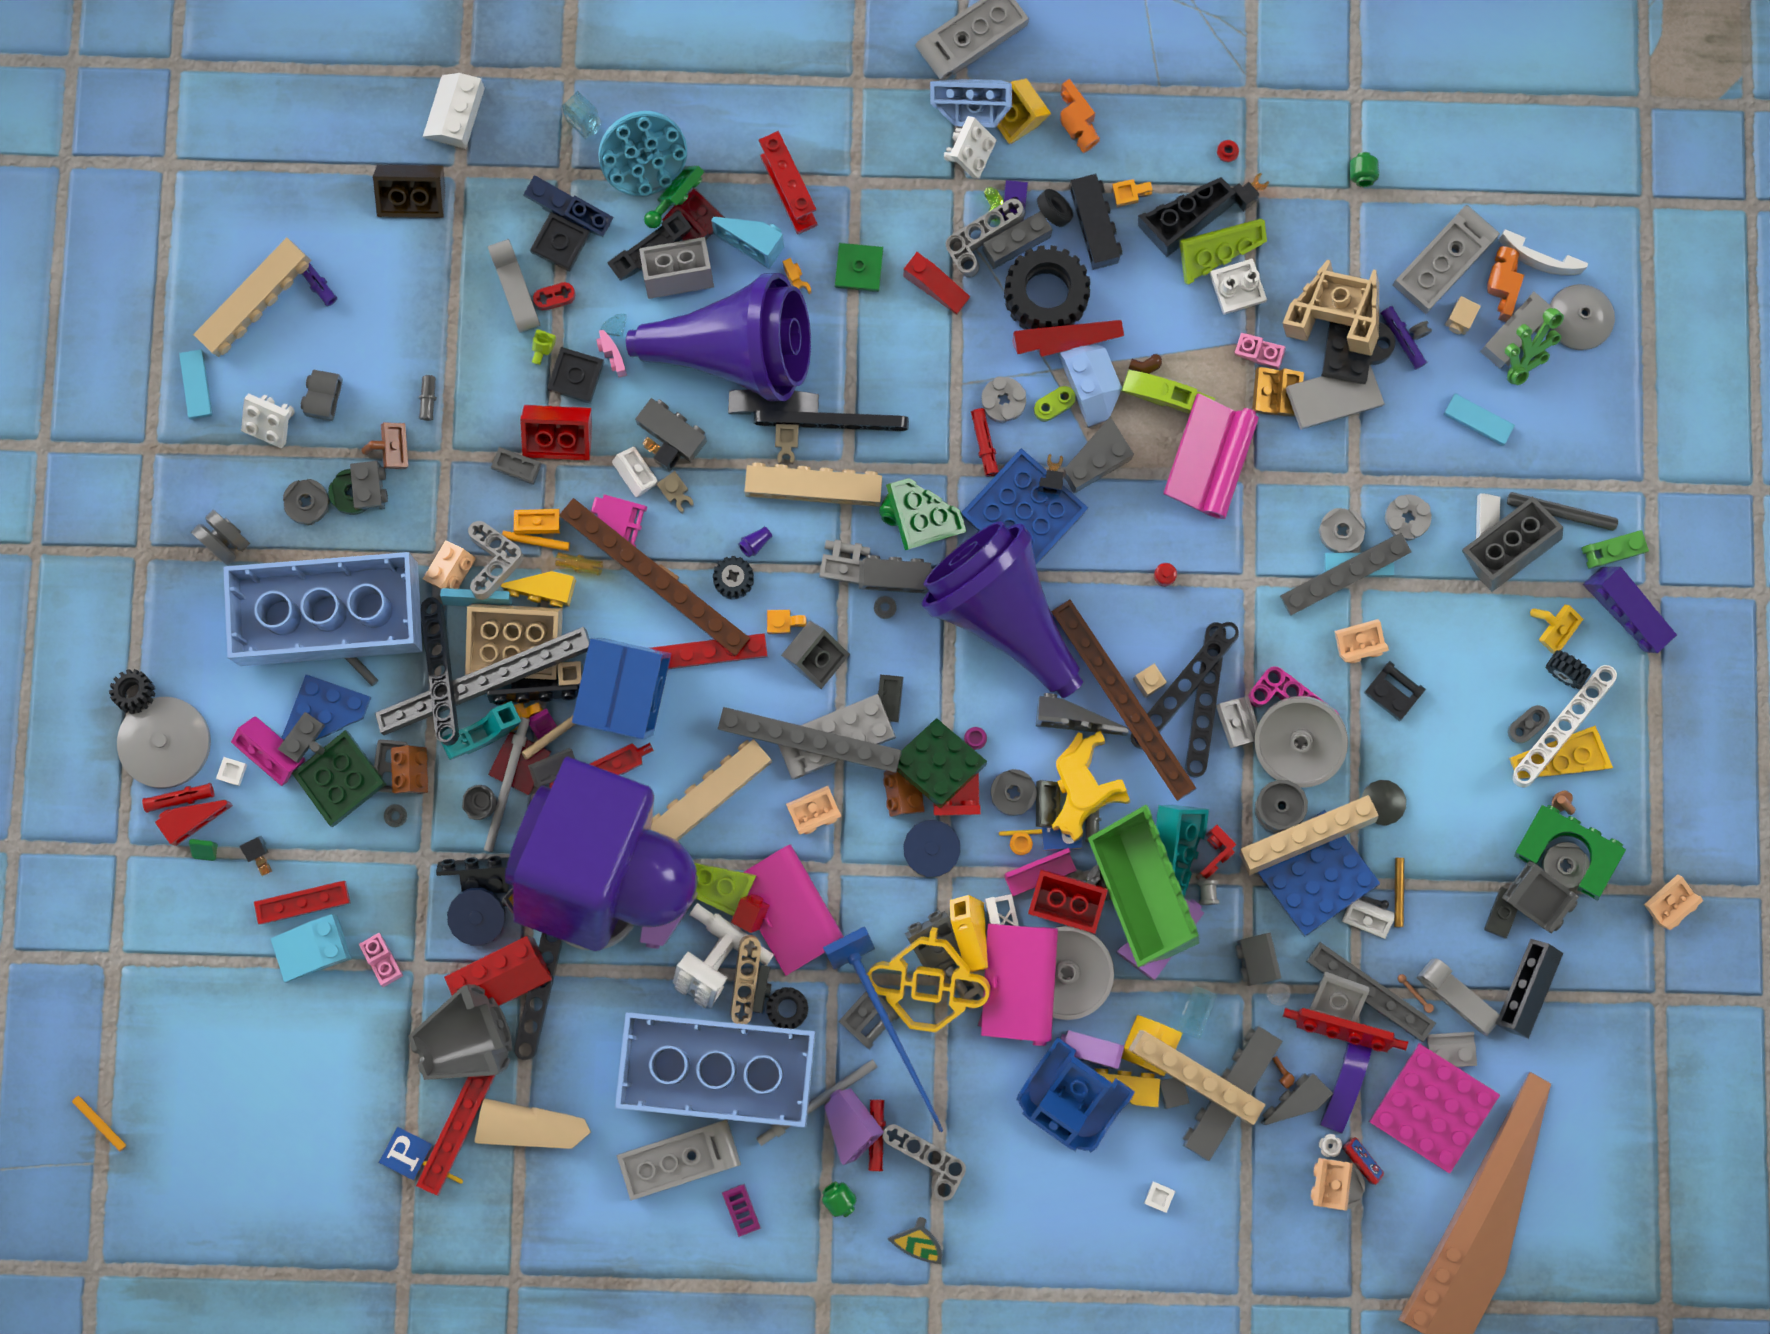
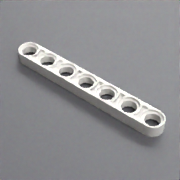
M1603 665L1595 671L1518 764L1513 773V781L1517 786L1525 788L1534 782L1609 691L1617 678L1616 670L1613 667ZM1601 672H1608L1612 676V680L1608 682L1602 681L1599 674ZM1589 688L1596 689L1598 696L1590 698L1586 695V690ZM1574 705H1581L1584 707L1585 712L1580 715L1573 712L1572 707ZM1561 721H1567L1570 723L1571 729L1563 731L1559 728L1558 724ZM1554 738L1558 745L1550 748L1545 744V739ZM1539 754L1543 757L1544 762L1542 764H1535L1532 762L1531 756ZM1526 771L1529 773L1530 779L1522 781L1518 778L1517 773Z

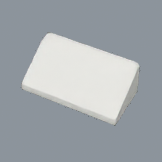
M635 446L617 454L613 459V465L635 497L641 496L657 485L658 480Z
M1480 493L1477 496L1476 539L1500 521L1499 496Z
M1359 899L1346 908L1342 922L1385 939L1394 921V913Z

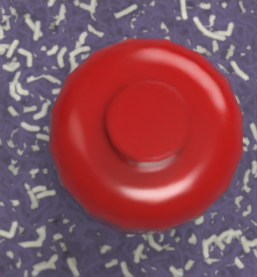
M1162 563L1154 571V579L1160 586H1170L1177 578V570L1170 563Z

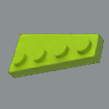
M1257 219L1179 240L1184 283L1189 285L1199 276H1205L1221 264L1225 265L1231 262L1232 258L1240 254L1244 255L1266 243L1265 220Z
M694 863L697 871L696 899L734 916L740 899L748 896L757 875Z

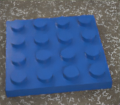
M1021 448L961 514L978 531L998 521H1002L1007 528L1015 524H1023L1032 535V549L1037 565L1088 510V507L1064 485H1062L1060 495L1039 492L1040 478L1046 477L1047 470Z
M1324 809L1323 811H1321L1319 814H1317V815L1314 816L1313 818H1315V817H1317V816H1320V815H1322V814H1324V813H1327V812H1326L1325 809ZM1345 836L1257 872L1304 937L1380 885L1378 879Z

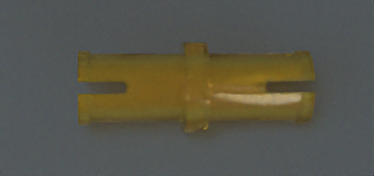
M558 552L556 558L565 560H556L555 566L565 567L574 569L577 573L583 571L598 576L602 573L601 569L593 568V566L603 568V561L587 559L583 555L573 556Z

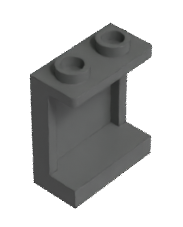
M1531 861L1526 864L1502 897V899L1549 933L1557 931L1562 926L1563 918L1568 912L1570 913L1575 909L1578 903L1577 899L1579 898L1577 894L1570 891Z

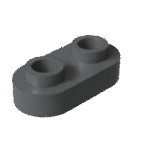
M1540 705L1529 708L1509 726V738L1518 744L1528 741L1548 724L1550 719L1548 710ZM1533 714L1539 716L1538 722L1533 720ZM1517 728L1522 730V736L1516 734Z

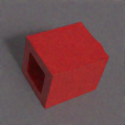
M755 894L742 897L731 923L749 933L760 930L770 905L763 902L764 899Z

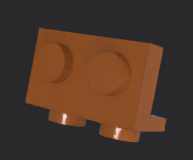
M407 745L391 748L393 793H428L427 747Z
M885 771L883 783L886 788V805L889 810V816L894 817L902 814L925 812L922 793L898 772Z

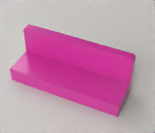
M257 717L251 718L238 727L231 741L234 746L281 786L286 784L292 772L305 762L304 757L297 763L278 750L284 740Z
M1064 849L1005 873L1004 878L1012 897L1035 888L1041 869L1062 876L1076 872L1077 870L1070 855V849Z

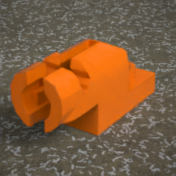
M1068 79L1062 83L1061 97L1066 104L1070 103V105L1061 111L1060 122L1073 140L1079 138L1077 146L1085 153L1100 141V137L1092 125L1096 113L1072 81Z
M1501 246L1495 257L1496 263L1492 266L1487 289L1489 294L1503 298L1500 300L1497 309L1500 312L1498 320L1507 322L1513 314L1524 275L1517 273L1520 253L1512 248Z

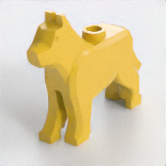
M1101 731L1083 739V734L1078 732L1069 747L1056 760L1057 771L1061 779L1057 783L1062 794L1067 793L1063 809L1052 824L1054 831L1060 829L1062 834L1070 835L1074 842L1083 836L1082 825L1090 814L1110 803H1130L1123 780H1115L1098 785L1088 769L1092 762L1094 748L1105 744Z

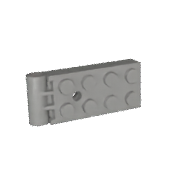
M979 0L930 34L921 38L915 47L941 81L946 80L1028 26L1029 18L1016 0Z
M1466 204L1395 280L1393 286L1423 313L1427 314L1496 240L1500 233ZM1451 249H1456L1457 253H1454Z
M878 694L800 725L878 745L896 738ZM778 744L792 780L841 761L840 759Z
M728 1120L617 1155L630 1201L741 1165ZM690 1151L696 1153V1158L694 1160H690L688 1158V1153Z

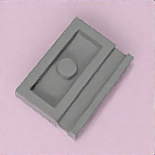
M1249 696L1216 705L1230 749L1255 742L1258 723Z
M1474 1032L1429 1034L1427 1036V1048L1456 1067L1477 1066Z

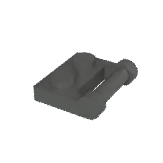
M867 992L839 1020L869 1050L874 1045L873 1042L886 1029L882 1020H880L866 1037L861 1033L878 1013ZM878 995L890 1021L897 1020L900 1016Z

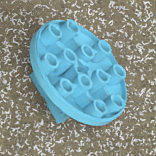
M653 111L633 112L618 119L605 132L599 146V165L606 180L620 192L633 196L652 195L669 187L672 181L682 172L687 159L686 140L679 126L669 117ZM662 186L661 188L652 191L653 188Z

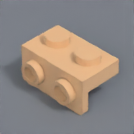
M445 540L423 580L439 589H458L476 558L465 549Z
M1378 619L1334 631L1339 656L1345 662L1357 663L1361 661V658L1368 656L1378 657L1383 652L1389 651V647L1384 641L1381 622Z
M828 786L786 804L799 835L803 833L810 834L817 827L823 824L830 825L836 822L837 818L841 817Z
M1677 874L1644 905L1658 925L1672 930L1689 913L1695 911L1698 905L1703 902V899L1691 890L1682 876Z
M1318 1159V1163L1314 1166L1316 1183L1311 1191L1313 1206L1347 1211L1353 1163Z

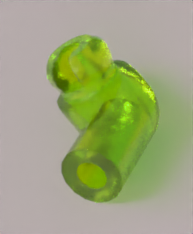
M987 187L984 190V196L990 204L989 211L1004 203L996 188Z

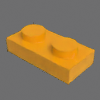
M514 510V534L560 533V510Z

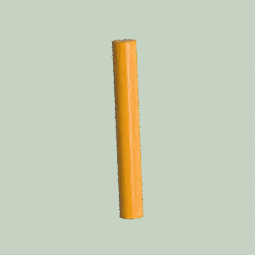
M504 530L502 532V535L510 541L569 551L570 542L526 534H514V532Z
M79 1095L72 1100V1103L119 1152L127 1146Z

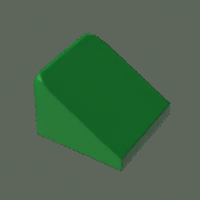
M196 839L189 840L191 855L194 859L215 861L217 843Z

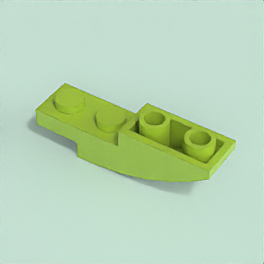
M1128 370L1122 387V392L1159 406L1166 405L1187 414L1191 413L1197 394L1204 395L1215 401L1214 397L1200 393L1196 388L1133 370Z

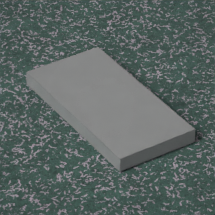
M1369 365L1366 384L1321 376L1286 387L1300 430L1384 405L1371 365Z

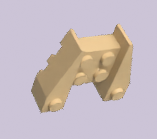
M1326 260L1317 271L1316 277L1310 284H1306L1301 295L1297 299L1295 298L1289 305L1283 321L1286 337L1308 341L1317 318L1351 326L1347 336L1350 351L1372 356L1379 337V280L1377 271H1372L1369 280L1333 272L1331 261Z

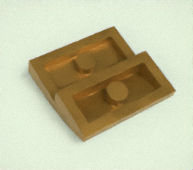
M1256 368L1252 410L1262 414L1295 416L1286 387L1303 382L1304 372L1289 369Z

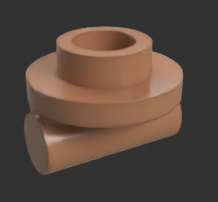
M1564 790L1554 795L1551 806L1557 808L1560 812L1565 810L1569 815L1574 814L1576 811L1575 807L1571 804L1573 796L1569 791Z

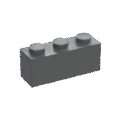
M1041 211L984 242L982 251L994 270L1051 238L1052 228Z
M651 398L635 418L637 425L662 443L665 442L670 447L676 448L680 455L691 463L707 442L706 436H704L705 432L696 425L692 427L687 424V419L680 413L676 412L673 414L668 410L669 406L662 400L658 399L655 401Z
M866 556V558L859 562V589L925 594L928 592V589L924 586V581L931 572V563L924 562V559L920 558L902 561L901 557H889L888 560H882L880 556Z

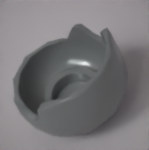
M474 785L468 788L463 795L462 809L470 819L483 820L490 817L496 809V796L486 785Z

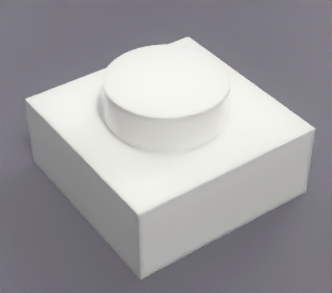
M223 757L216 779L240 786L247 764Z
M1152 1182L1144 1204L1167 1213L1175 1191Z

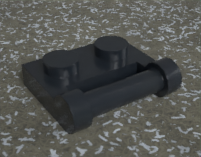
M1389 661L1364 694L1397 720L1401 721L1426 689L1422 685L1418 686L1396 669L1394 663ZM1388 674L1391 675L1413 694L1410 698L1384 678Z

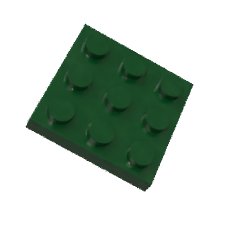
M936 718L902 749L897 772L941 809L987 765V760Z
M346 730L324 747L325 752L322 755L315 754L292 773L331 827L337 825L386 785V782L351 734Z

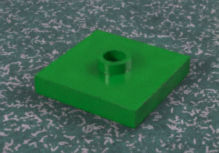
M839 243L835 288L879 292L883 247Z

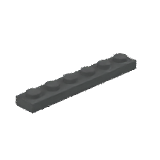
M1399 533L1280 595V598L1291 616L1410 554L1411 550L1402 533Z
M1321 942L1318 943L1306 961L1323 974L1326 971L1369 987L1365 1003L1421 1042L1425 1041L1436 1024L1432 1019Z

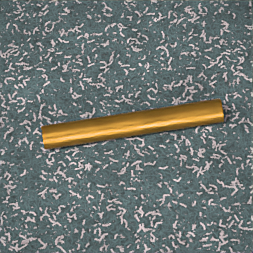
M1395 858L1394 927H1404L1405 858Z

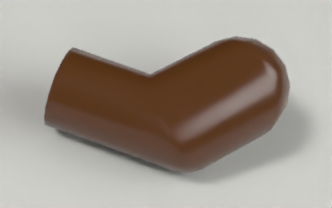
M1158 354L1151 355L1144 362L1132 358L1128 369L1151 374L1160 368L1162 358Z

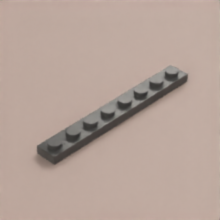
M723 707L718 725V730L893 773H897L902 750L726 707Z

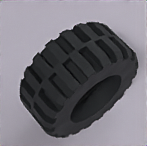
M1044 245L1037 246L1036 251L1029 249L1025 251L1024 256L1019 255L1015 259V264L1010 266L1004 288L1005 305L1007 310L1011 312V318L1014 321L1018 320L1020 322L1019 326L1024 330L1026 327L1037 329L1074 325L1083 316L1090 296V277L1086 275L1087 269L1085 265L1079 264L1080 259L1076 255L1073 257L1069 256V250L1063 249L1061 252L1057 250V246L1051 245L1050 249H1045ZM1047 273L1062 279L1068 288V296L1065 302L1053 308H1044L1034 304L1026 294V285L1032 277Z

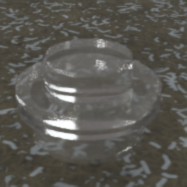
M1273 983L1267 990V998L1274 1005H1284L1290 999V989L1284 983Z

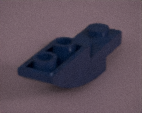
M536 175L533 176L523 194L524 197L542 206L543 210L549 213L552 212L601 237L604 236L614 218L579 197L567 194Z

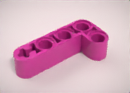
M1276 666L1267 669L1248 694L1251 705L1258 708L1263 707L1273 695H1276L1281 700L1289 698L1286 693L1287 687L1295 688L1297 696L1323 700L1283 669ZM1275 673L1279 678V682L1276 684L1271 683L1268 680V674ZM1262 691L1265 695V700H1256L1254 692Z

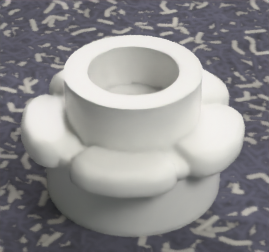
M1327 1134L1325 1138L1320 1139L1319 1148H1321V1153L1324 1156L1336 1157L1340 1154L1342 1142L1335 1135Z

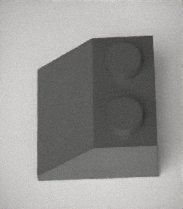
M809 621L781 656L797 671L822 689L850 654L824 628Z
M1271 932L1237 941L1238 945L1235 946L1237 958L1242 959L1243 968L1240 971L1243 982H1247L1248 986L1281 979Z

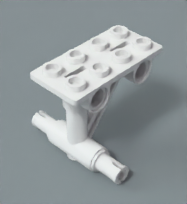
M697 903L690 916L706 925L707 931L719 938L704 962L690 952H687L676 966L673 984L676 985L674 988L681 994L686 995L688 993L695 998L694 1002L699 1006L712 1008L725 986L723 985L727 980V977L717 970L732 948L738 951L740 940L748 934L724 919L719 913L712 914ZM749 941L748 945H744L748 950L747 956L751 955L752 948H756L753 941ZM761 946L760 962L767 966L774 953Z

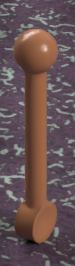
M1400 974L1397 978L1398 982L1403 983L1424 1006L1425 1012L1431 1013L1434 1010L1433 1005L1427 1003L1406 980L1404 974Z

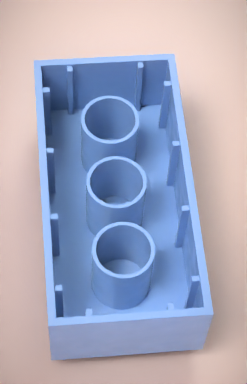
M409 552L224 567L227 657L239 666L423 652L418 562Z
M626 1012L615 1108L806 1127L816 1032Z

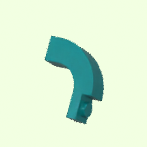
M511 701L491 709L481 720L459 730V738L455 744L451 746L442 744L449 760H452L466 753L471 754L499 740L514 730L522 721ZM452 733L442 738L444 740L449 739L452 736Z

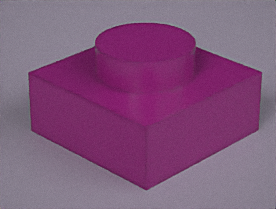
M547 708L528 718L530 719L529 725L538 740L557 727Z

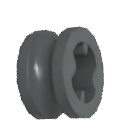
M1428 321L1418 323L1409 329L1410 333H1414V340L1420 339L1432 332V329L1427 327Z

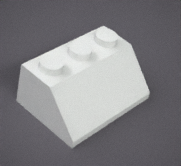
M462 73L442 75L423 138L466 149L485 89L481 78Z

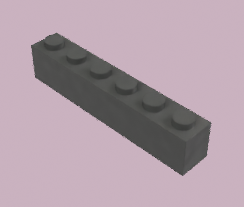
M1256 1026L1255 1029H1249L1244 1037V1040L1247 1042L1242 1049L1238 1048L1232 1056L1234 1063L1231 1068L1226 1067L1220 1076L1249 1095L1283 1042L1260 1026ZM1209 1100L1210 1102L1205 1109L1202 1107L1195 1117L1197 1120L1196 1125L1193 1129L1189 1127L1182 1138L1185 1140L1183 1146L1206 1161H1210L1237 1117Z

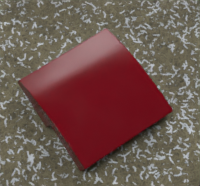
M693 188L685 202L674 206L662 220H666L679 210L692 227L682 240L705 237L707 240L714 233L711 222L712 218L725 217L697 189Z
M512 731L503 743L488 774L503 782L511 755L513 735L516 734ZM528 739L526 740L525 747L522 746L511 787L530 795L535 785L528 766L549 757L552 751L542 748L529 759H525L522 752L534 744V742Z

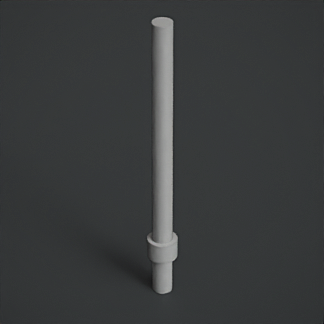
M521 717L522 722L518 726L517 733L513 735L511 755L484 850L488 852H493L522 746L525 747L527 737L525 735L530 721L528 718Z
M873 1059L810 1101L808 1114L830 1100V1095L836 1090H845L876 1069L877 1065ZM772 1124L771 1129L756 1139L762 1146L774 1137H780L786 1133L785 1130L790 1126Z

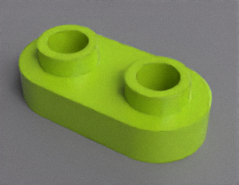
M1061 386L1042 397L1034 406L1036 418L1046 422L1067 411L1075 403V392L1070 387ZM1067 394L1069 398L1062 400L1060 396ZM1047 405L1050 410L1045 412L1041 407Z

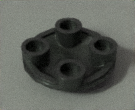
M1378 780L1365 788L1361 798L1369 795L1379 815L1377 822H1375L1376 824L1387 826L1397 822L1403 816L1406 809V797L1403 790L1397 784L1389 780Z

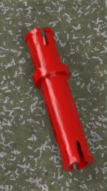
M975 409L970 413L980 450L978 455L982 459L985 476H995L999 472L995 457L996 449L993 448L985 409Z
M211 783L197 787L187 786L184 790L143 798V808L148 813L184 803L194 804L197 800L214 797V788Z
M870 1099V1114L884 1131V1126H886V1121H884L885 1100ZM883 1134L869 1147L868 1171H883Z

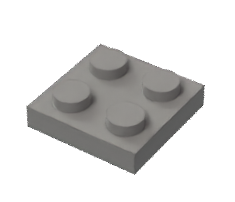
M1325 971L1309 1009L1356 1022L1369 993V987Z

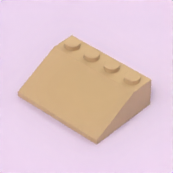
M471 604L467 606L465 675L560 637L562 634L563 608ZM558 664L525 678L556 680Z

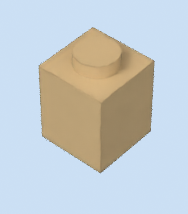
M1460 296L1445 325L1453 333L1465 335L1481 306Z
M581 661L559 663V686L579 685L580 687L583 674V664Z
M1155 663L1136 674L1133 678L1145 698L1163 688L1167 683Z

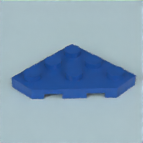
M306 674L281 739L285 740L304 712L325 725L316 740L329 736L345 726L364 719L371 697Z

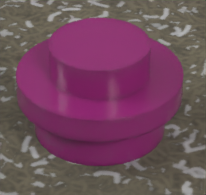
M972 727L966 731L964 742L974 750H979L985 746L987 735L983 729Z

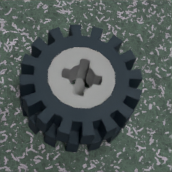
M731 556V558L725 557L723 561L720 560L717 567H714L713 582L716 590L722 596H727L729 599H732V597L739 599L740 596L744 597L752 589L751 587L754 584L753 570L743 558H736L735 556Z
M1561 650L1555 651L1545 667L1560 682L1563 681L1566 685H1570L1572 688L1576 687L1577 689H1581L1591 674L1590 669L1581 663L1582 661L1575 659L1573 655L1570 656L1567 652L1563 653Z

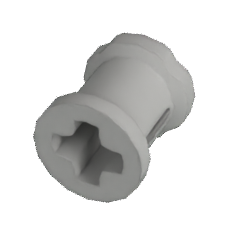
M1218 880L1197 882L1201 893L1200 905L1220 904L1216 895Z

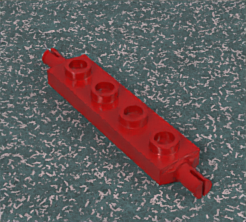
M650 742L640 748L631 743L590 763V765L622 775L643 765L642 756L654 750ZM554 781L549 783V788H552Z
M1285 1008L1283 1012V1017L1296 1020V1028L1303 1029L1306 1032L1325 1035L1331 1039L1347 1041L1353 1045L1372 1048L1375 1051L1387 1053L1392 1047L1406 1051L1408 1041L1396 1039L1393 1032L1310 1009L1301 1008L1299 1011Z

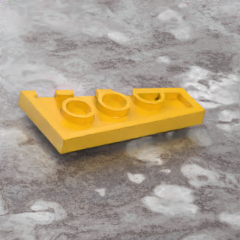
M1596 725L1572 734L1538 777L1612 769L1613 766ZM1555 740L1553 742L1547 743L1546 745L1550 748H1554L1558 745V743ZM1529 751L1509 758L1513 770H1515ZM1539 754L1531 756V760L1535 764H1542L1544 762L1543 757ZM1526 771L1517 773L1519 779L1530 778L1529 773Z

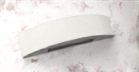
M1506 229L1499 238L1502 246L1512 248L1520 253L1519 261L1546 273L1577 275L1582 274L1588 266V263L1569 255L1561 262L1523 246L1525 237Z

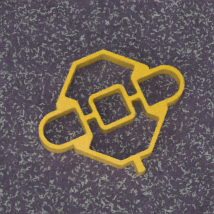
M932 927L930 930V938L919 937L894 956L890 962H877L872 965L867 973L876 993L886 996L887 1002L909 1029L937 1032L963 1013L966 1007L978 1008L984 1005L990 995L991 988L988 980L982 975L971 973L969 966L948 940L937 939L938 928ZM919 944L939 946L948 952L959 967L953 971L951 984L945 983L946 974L944 970L918 966L913 973V978H908V964L903 959V956ZM876 969L901 971L900 990L879 987L872 979V972ZM918 974L940 977L938 995L917 992ZM956 979L980 983L985 989V996L980 1000L956 998ZM906 985L912 987L911 997L914 1000L934 1003L941 1001L944 991H949V1006L954 1012L937 1025L915 1022L898 1001L904 997Z

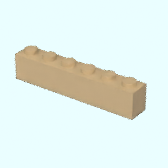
M286 237L193 335L216 356L219 357L226 354L230 350L231 344L246 333V328L252 322L254 323L261 318L262 312L267 306H272L277 301V296L283 290L291 287L293 279L308 269L309 263L312 260Z
M752 463V466L747 465L745 480L746 497L880 507L882 475H878L877 472L866 471L865 474H856V471L848 469L842 470V472H833L831 468H820V471L811 470L807 466H798L797 469H790L787 465L776 464L775 467H766L764 463Z
M754 739L750 742L748 740L744 741L737 748L739 751L734 756L729 754L720 762L722 766L716 771L713 769L708 771L702 777L704 781L697 786L695 784L691 785L684 792L686 795L681 800L676 798L667 806L668 810L663 815H660V813L652 818L651 830L679 841L769 766L772 760Z
M1369 795L1241 848L1240 857L1248 874L1252 875L1377 822L1379 815Z
M1139 1030L1128 1049L1249 1124H1255L1266 1105L1144 1030Z

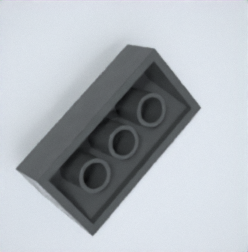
M1531 497L1463 548L1462 552L1476 576L1493 592L1563 539V526L1534 497Z

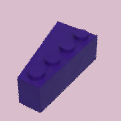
M1621 566L1601 567L1582 584L1638 642V646L1644 652L1659 653L1677 636Z

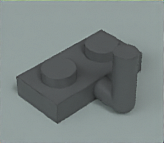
M304 712L278 750L297 763L300 762L308 749H311L318 755H322L325 749L315 740L325 725Z

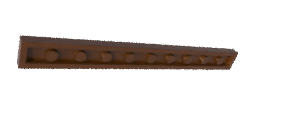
M573 498L559 514L564 521L734 656H737L750 640V637L576 499Z
M1071 599L1051 611L1175 799L1179 801L1197 788Z

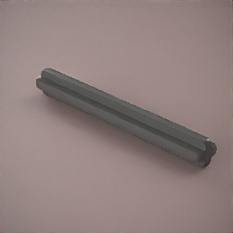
M1510 492L1507 497V504L1519 507L1531 497ZM1535 498L1552 516L1612 531L1618 526V519L1615 517Z

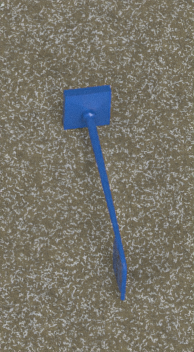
M864 926L823 947L834 970L847 963L853 965L929 1109L939 1132H943L941 1123L861 962V956L875 949Z

